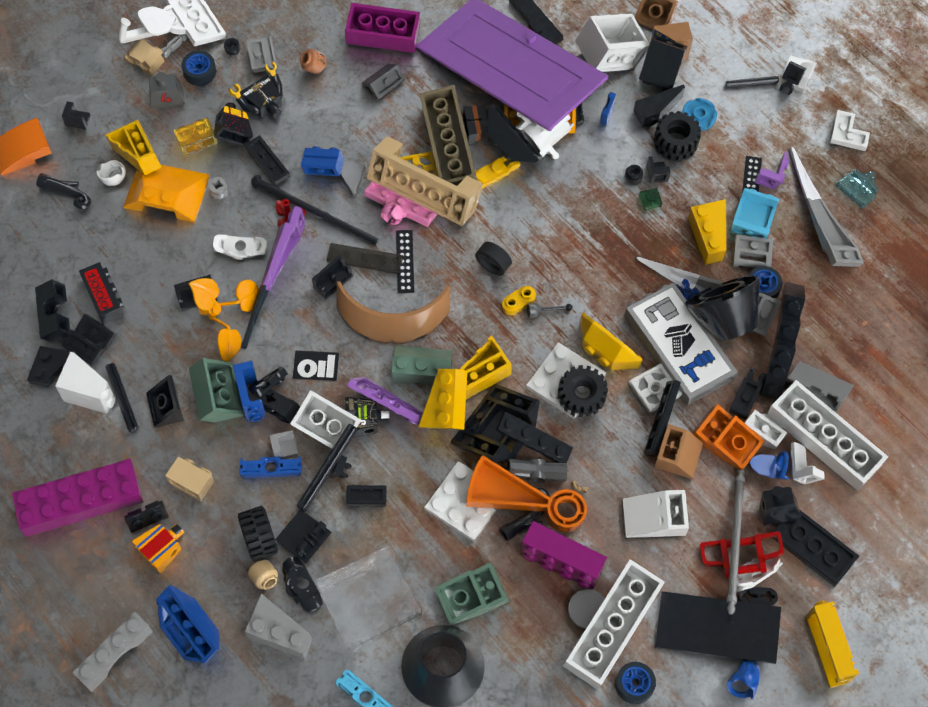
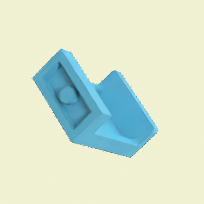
M744 188L729 233L767 239L779 198L757 192L754 189Z

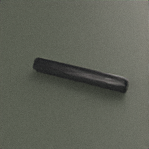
M115 363L107 364L105 368L129 432L137 431L139 427Z

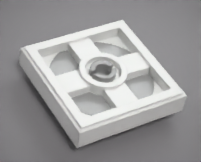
M660 363L631 379L628 384L647 412L651 414L658 410L666 382L672 381V378ZM680 390L678 391L676 399L682 396V392Z

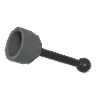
M537 303L527 304L528 318L538 317L541 311H571L573 309L571 304L541 308Z

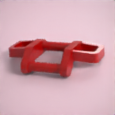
M779 531L765 534L758 533L752 537L740 538V546L756 545L759 563L738 566L737 575L753 572L767 573L765 560L784 554L781 533ZM724 538L717 541L700 543L703 565L724 567L726 578H729L730 573L727 548L732 547V539L726 540ZM777 538L779 551L764 555L761 540ZM721 546L723 561H707L705 548Z

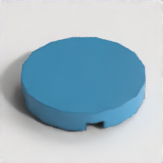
M703 98L687 101L682 110V114L686 112L688 116L692 115L695 117L694 121L697 120L699 122L701 131L710 129L715 124L718 115L714 104Z

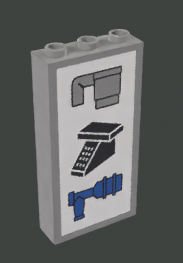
M675 283L665 284L657 292L646 294L642 300L631 302L626 307L624 316L656 363L663 365L672 380L681 382L679 390L682 392L681 399L688 406L735 380L738 372L710 332L688 310L685 304L686 299Z

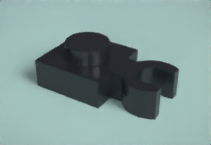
M790 61L782 76L786 81L781 84L779 90L782 91L784 86H787L789 88L788 95H790L794 91L793 84L799 85L807 68Z

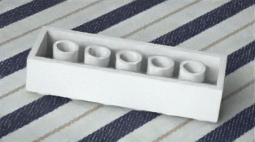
M797 380L771 405L767 413L769 417L857 491L866 484L888 458L884 452Z
M630 559L562 666L598 689L603 684L665 582Z

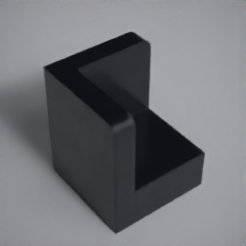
M67 101L62 113L65 126L86 130L91 117L90 113L77 111L74 102Z
M649 156L646 166L650 184L668 182L671 173L670 167L665 166V162L654 163L653 157Z

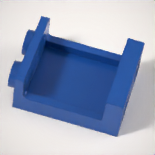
M251 360L233 365L247 422H258L265 418L266 414L262 399L250 401L247 385L257 382L253 362Z

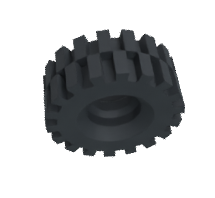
M579 365L576 370L574 366L570 369V372L567 370L564 373V377H561L558 399L560 398L559 403L561 406L564 405L566 412L571 410L570 415L574 416L575 413H578V417L583 418V414L590 417L592 412L595 415L599 409H602L608 393L607 381H603L604 375L602 373L598 375L599 370L596 368L592 371L590 370L591 366L583 369V365ZM579 386L587 387L590 390V395L587 398H580L575 394V389Z

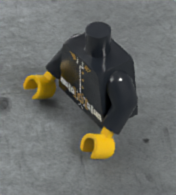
M271 62L273 70H269L267 64L265 65V71L271 74L270 77L267 74L242 91L238 84H234L233 87L236 89V93L231 88L228 89L229 95L236 97L235 100L243 111L254 115L257 114L260 117L271 114L273 118H277L281 115L282 111L279 107L282 105L283 85L278 73H275L277 67L275 62Z

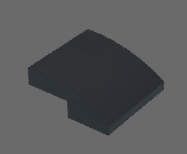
M84 314L75 330H70L71 335L66 337L61 346L74 352L82 360L93 366L110 346L117 333L90 315Z

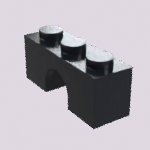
M51 279L35 287L40 339L54 344L70 336L69 318L57 314L59 306L67 302L65 284Z

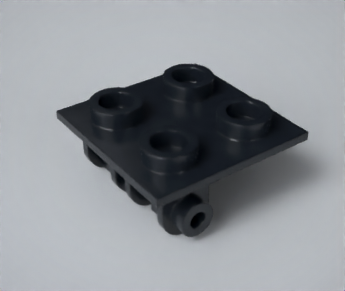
M299 510L275 540L307 564L332 532L326 528L325 523L322 521L318 522L304 511Z

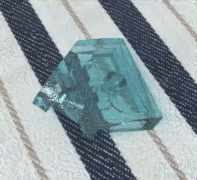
M853 169L851 174L848 173L835 186L863 209L876 197L878 191L875 183L876 172L870 171L867 174Z

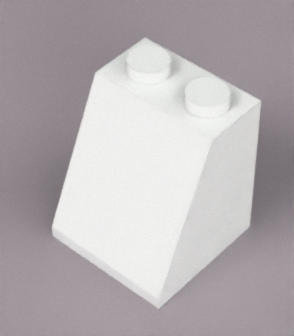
M70 352L55 385L64 402L107 414L115 403V397L108 382L74 352Z

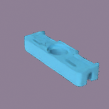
M345 670L342 673V677L336 680V686L340 685V688L349 694L352 700L361 707H393L350 670ZM363 692H369L372 695L371 700L367 703H363L360 700V695Z

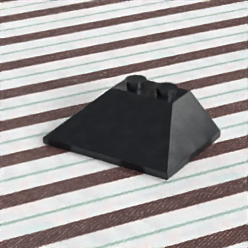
M494 384L465 422L464 430L457 432L451 440V444L476 455H483L493 462L513 459L523 445L496 431L501 416L504 412H507L536 427L540 402L535 398Z

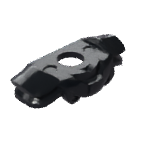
M296 556L289 557L282 564L287 594L295 600L296 604L300 603L304 611L313 612L318 610L323 605L320 592L301 560ZM300 578H305L308 580L309 585L307 588L302 589L297 586V581Z

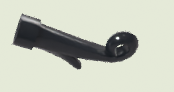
M44 173L39 174L36 181L37 187L51 189L76 197L73 205L78 209H86L91 204V198L85 192L73 187L79 185L78 181H63L51 178V176Z
M537 488V490L550 497L548 491L543 488ZM530 511L518 519L504 524L499 528L502 537L506 541L511 540L516 534L529 529L533 521L544 525L542 521H535L544 512Z

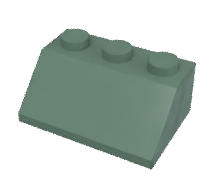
M396 345L391 371L392 382L433 385L438 369H451L453 350Z
M202 358L189 368L199 421L215 423L244 415L233 363Z

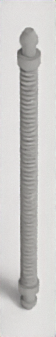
M740 469L737 470V477H735L736 489L728 596L726 599L729 614L734 613V605L737 603L736 586L743 487L745 484V478L743 477L745 472Z

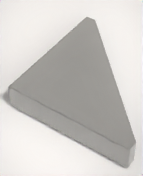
M344 160L340 176L350 189L352 195L356 196L365 165Z

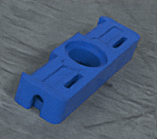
M298 456V459L260 457V460L243 461V458H241L239 473L241 478L301 476L302 460L300 456ZM268 463L276 464V469L272 472L267 471L265 467Z

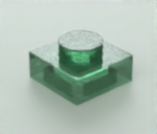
M657 188L640 191L639 197L644 211L662 207L663 203Z

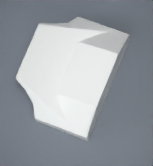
M790 56L784 71L790 61L807 68L799 85L793 84L794 90L803 93L817 63L801 57Z
M756 410L745 422L748 427L765 441L763 443L765 447L776 449L787 434L771 417L765 413L761 414Z

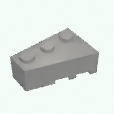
M799 361L784 385L786 388H789L797 380L836 413L854 386Z
M261 594L245 630L247 638L305 660L313 641L311 634Z

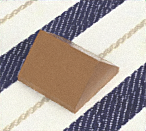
M641 0L634 18L637 23L651 29L654 26L671 24L675 17L678 0Z

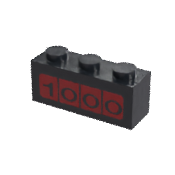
M98 262L79 270L102 324L104 325L123 317L121 309L125 307L121 298L116 299L115 294L118 292L114 283H109L108 281L111 276L107 267L102 268L101 263Z

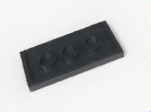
M801 510V519L781 522L773 532L779 531L781 533L783 547L834 587H836L859 558L857 553Z

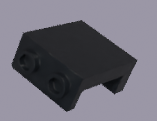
M654 35L650 41L639 79L648 85H658L663 90L674 88L688 46Z

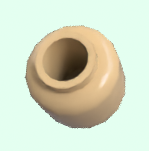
M266 559L257 560L250 565L248 578L257 589L268 590L277 583L278 571L270 561Z

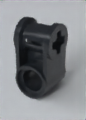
M268 390L262 395L264 410L282 422L290 424L300 408L299 404L274 390Z

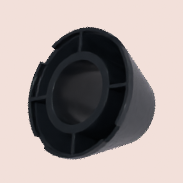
M755 275L744 276L723 282L722 286L711 289V287L687 299L685 302L686 307L718 341L730 340L747 334L757 327L759 277L757 278Z
M436 625L422 630L411 639L404 651L401 668L404 683L417 700L431 707H452L466 702L476 693L483 680L485 664L481 648L470 634L454 626ZM446 646L460 654L463 664L457 672L451 675L438 676L431 673L425 667L423 660L430 650Z

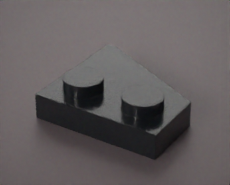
M40 346L27 381L30 384L48 386L54 380V377L62 372L63 366L72 351Z
M278 367L249 386L248 389L251 394L261 397L273 386L285 380L284 377L288 373L284 367Z

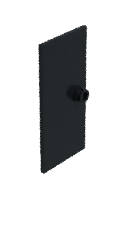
M662 591L655 648L776 664L781 607L737 601L734 605V613L729 614L727 611L728 603L725 599Z

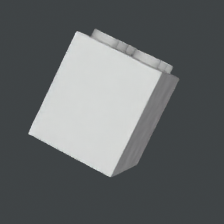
M633 14L590 16L575 39L587 63L602 72L635 69L650 45Z

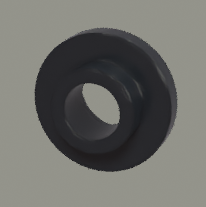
M630 165L625 171V177L630 182H638L643 177V170L638 165Z

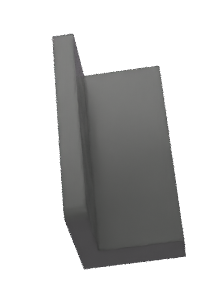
M387 64L363 81L362 85L370 88L375 99H380L402 83L405 78L398 65Z

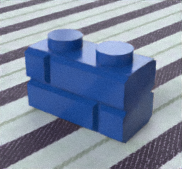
M317 146L305 148L304 157L301 162V167L305 174L340 176L341 167L344 162L341 150L334 147L321 149Z

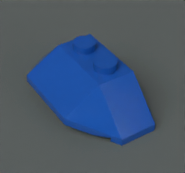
M169 585L156 599L160 628L184 660L206 663L219 650V630L195 598Z

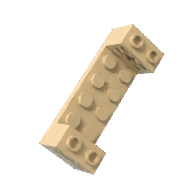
M388 136L373 149L367 179L461 226L475 212L483 183L466 176L458 186H455L401 159L400 155L403 144Z

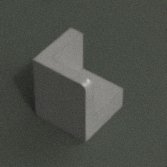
M293 430L269 435L274 457L283 459L298 455Z

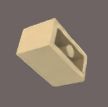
M179 456L165 475L169 484L199 501L203 500L214 483L212 473L204 467L200 469L195 466L192 460L188 458L182 459Z

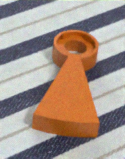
M483 455L471 476L466 507L545 512L548 523L560 532L575 531L582 525L586 517V502L576 491L563 489L548 497ZM564 502L570 503L575 508V515L570 518L561 516L557 510L558 505Z

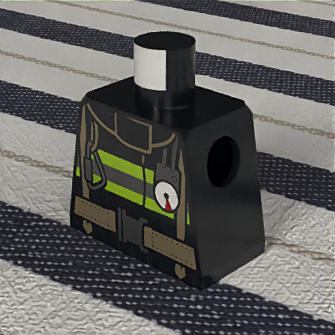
M345 397V410L361 419L357 427L358 430L353 438L378 433V422H389V410L377 411L376 401Z

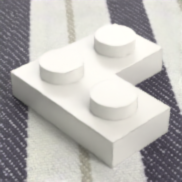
M837 110L830 143L866 151L870 133L852 129L855 114Z

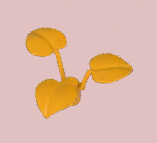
M201 278L191 281L189 286L199 313L203 316H209L210 320H214L226 328L219 331L217 345L222 360L228 362L240 350L241 336L236 329L230 330L229 325L215 316L221 312V306L240 304V309L244 312L253 310L259 287L251 280H242L238 283L235 291L238 300L218 303L215 298L219 294V288L214 280Z

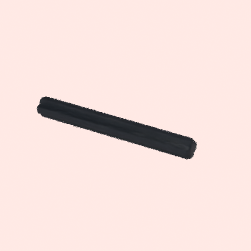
M348 424L332 448L298 502L297 507L300 510L307 511L357 432L358 429L354 425Z

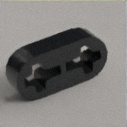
M752 587L738 594V601L774 606L778 600L777 592L772 588ZM748 593L750 597L756 598H751L748 602L743 596ZM767 593L769 594V597L773 599H771L770 602H767V599L760 597H765Z

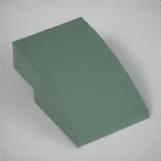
M491 562L474 571L469 570L434 587L450 625L474 618L510 602L496 568Z

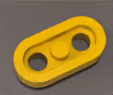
M523 286L506 296L502 301L503 312L507 315H516L527 308L528 303H534L536 300L535 289L531 286Z

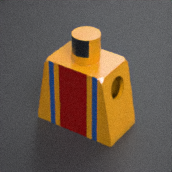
M158 524L134 539L132 543L155 570L161 574L180 552L181 547L176 540L184 534V531L178 524H175L168 531L161 524Z

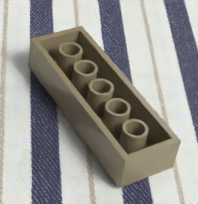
M451 85L419 93L438 177L455 186H458L466 176L477 180L455 86Z

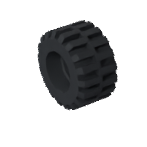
M681 111L676 113L669 112V115H663L662 119L660 118L654 134L655 149H658L657 152L663 154L664 158L669 157L672 161L674 159L682 161V158L686 160L689 158V155L692 156L697 150L701 137V126H699L697 120L694 121L695 117L692 115L688 116L686 112L682 114ZM679 133L683 135L685 138L675 139L671 137L669 134Z
M261 505L238 513V521L250 558L253 561L276 555L278 547L265 508Z

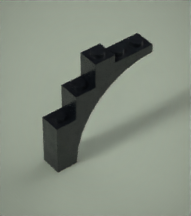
M790 282L785 283L781 297L775 340L761 391L762 396L778 399L782 395L789 368L795 355L796 339L801 325L800 316L805 303V288L802 285Z

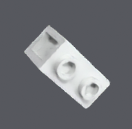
M796 442L791 443L790 454L792 458L793 480L802 484L824 480V471L817 469L815 466H807L805 446Z

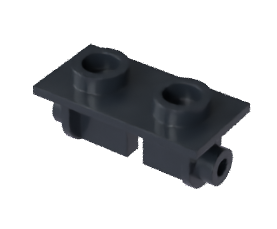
M156 500L146 505V510L144 511L139 508L128 512V515L124 516L131 533L169 517L162 500L159 502Z

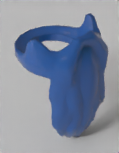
M787 451L780 452L778 456L756 455L749 462L753 470L759 475L769 478L789 479L785 476L790 457Z
M743 660L738 672L728 679L727 689L732 695L739 698L751 697V700L754 698L760 683V671L757 662ZM741 680L749 686V689L746 692H738L733 689L732 683Z

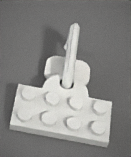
M164 0L167 6L163 10L154 6L139 10L138 18L144 27L127 31L131 22L126 18H121L118 41L120 43H127L169 32L179 35L186 34L193 46L225 39L226 37L225 31L204 0Z

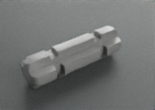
M186 34L174 36L166 44V47L163 46L161 48L162 56L164 58L170 56V52L173 53L183 44L182 41L185 42L188 39V36Z

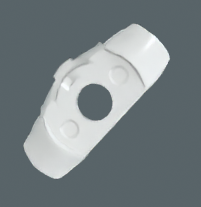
M220 234L216 235L213 241L214 251L233 257L236 260L265 255L268 249L267 241L261 237H236ZM239 241L246 243V247L242 251H238L235 248L236 243Z
M780 557L765 560L767 573L739 574L737 576L736 592L750 589L775 573L783 564L780 562ZM753 558L751 562H747L744 565L758 564L759 562L757 558ZM756 574H763L760 577L753 578Z

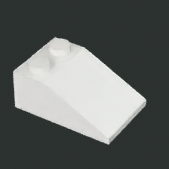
M310 390L292 420L291 425L332 449L346 426L352 424L358 427L361 419Z

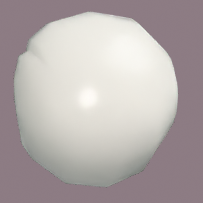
M111 160L101 164V168L99 171L96 170V174L103 184L116 186L123 181L126 169L121 162Z

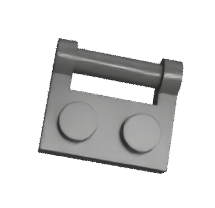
M736 234L732 267H771L773 239ZM740 255L765 258V262L740 259Z

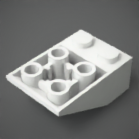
M665 490L622 499L626 538L686 536L689 523L685 490Z

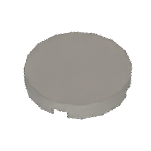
M584 589L574 594L568 604V615L571 622L578 628L586 629L605 599L604 596L590 589Z

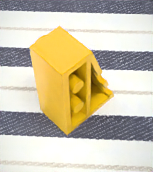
M139 120L105 134L112 149L144 175L162 168Z
M726 199L691 207L688 220L705 265L723 261L726 253Z
M492 335L476 351V354L460 368V370L467 371L466 400L512 374L511 362Z
M438 369L419 424L420 428L464 430L467 371L460 369Z

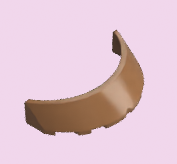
M337 281V309L351 329L372 341L386 344L391 342L394 344L408 343L423 335L430 334L447 317L450 312V286L447 285L436 299L422 308L406 313L392 314L378 312L361 305L347 293L341 281Z

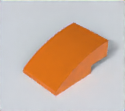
M38 117L22 123L0 136L1 176L36 164L35 159L52 154Z
M719 404L710 409L692 432L707 450L740 470L746 467L765 442L736 415L732 417Z

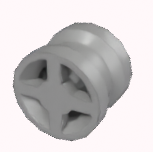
M214 177L209 181L208 188L213 199L222 200L228 195L227 183L223 178Z

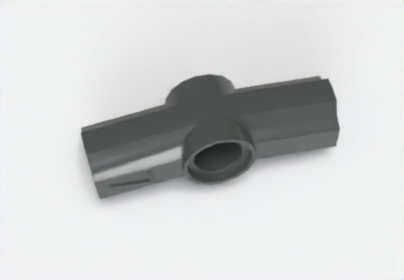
M509 459L507 462V471L518 478L528 479L531 483L567 481V463H546L542 459H531L529 461Z

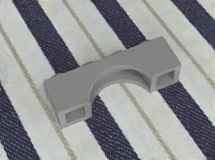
M134 612L72 673L92 692L107 678L114 663L124 653L134 647H138L153 630Z

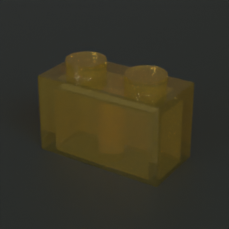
M208 117L174 130L176 140L184 157L218 144L217 138H214V130Z

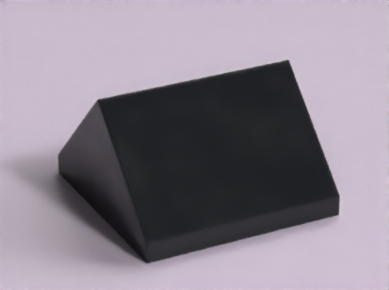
M168 375L146 392L153 425L156 428L184 421L175 382L172 375Z

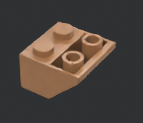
M668 424L655 468L693 479L703 443L688 430Z

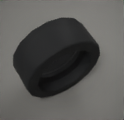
M484 242L475 254L479 264L494 275H503L512 264L509 254L493 242Z

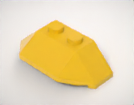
M584 312L581 314V344L585 353L594 356L600 365L610 370L639 369L642 363V358L639 355L635 354L633 350Z

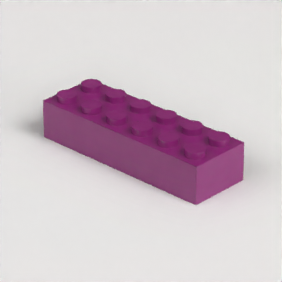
M131 458L12 493L19 529L25 537L144 503L136 469Z

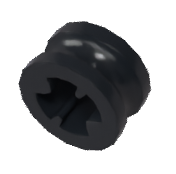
M229 38L224 42L227 54L236 55L240 52L241 48L237 39Z

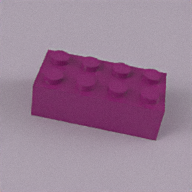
M351 3L345 28L346 44L415 53L420 29V12Z
M534 521L522 541L520 553L525 560L529 562L535 561L541 564V567L545 570H554L560 573L559 575L566 580L572 579L578 582L580 587L592 590L607 560L606 556Z

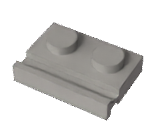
M271 36L267 39L258 38L246 41L252 73L265 71L266 64L270 70L273 68L271 62H275L277 66Z

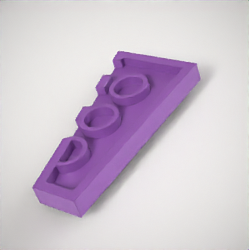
M364 376L350 379L348 387L388 407L394 413L403 415L409 422L420 424L423 412Z

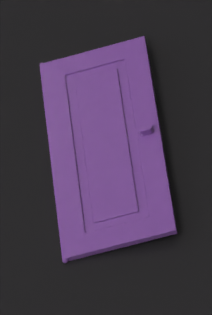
M469 0L420 43L416 44V48L549 132L608 79L607 74L481 0Z

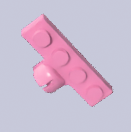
M373 181L364 191V196L384 206L381 210V217L386 223L391 218H394L390 225H397L403 218L407 217L428 227L437 215V213Z

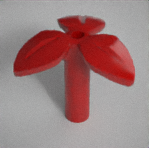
M287 199L276 201L278 215L284 216L278 220V227L285 222L288 223L291 209Z

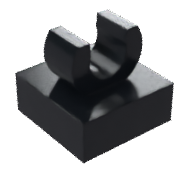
M341 455L328 477L332 479L336 477L348 478L349 475L343 472L344 468L350 469L352 467L350 463H346L347 457Z

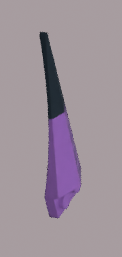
M294 206L293 212L289 213L288 223L285 222L278 228L241 348H247L265 299L281 268L301 239L306 221L300 207Z

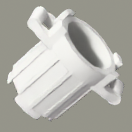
M516 112L515 116L521 121L516 128L542 157L548 154L552 160L558 159L559 153L552 146L574 126V123H568L570 116L567 115L549 132L519 112Z

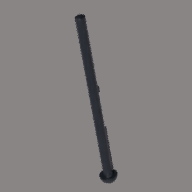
M256 175L251 179V185L254 189L260 187L282 199L289 200L290 203L374 245L378 244L379 238L261 180L262 177L260 175Z

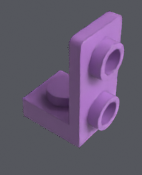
M785 151L777 173L761 168L755 183L774 190L778 184H782L785 178L783 170L787 169L790 159H787L789 152Z

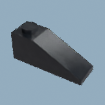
M684 84L635 101L633 111L642 128L655 125L660 118L662 119L663 115L667 114L683 97Z

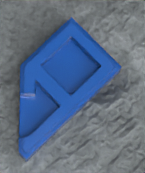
M610 92L608 94L607 103L601 113L600 124L607 125L613 113L615 93Z

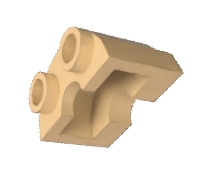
M140 39L124 56L126 62L133 66L135 64L138 65L142 71L151 76L165 62L162 57V50L157 46H151L145 39Z

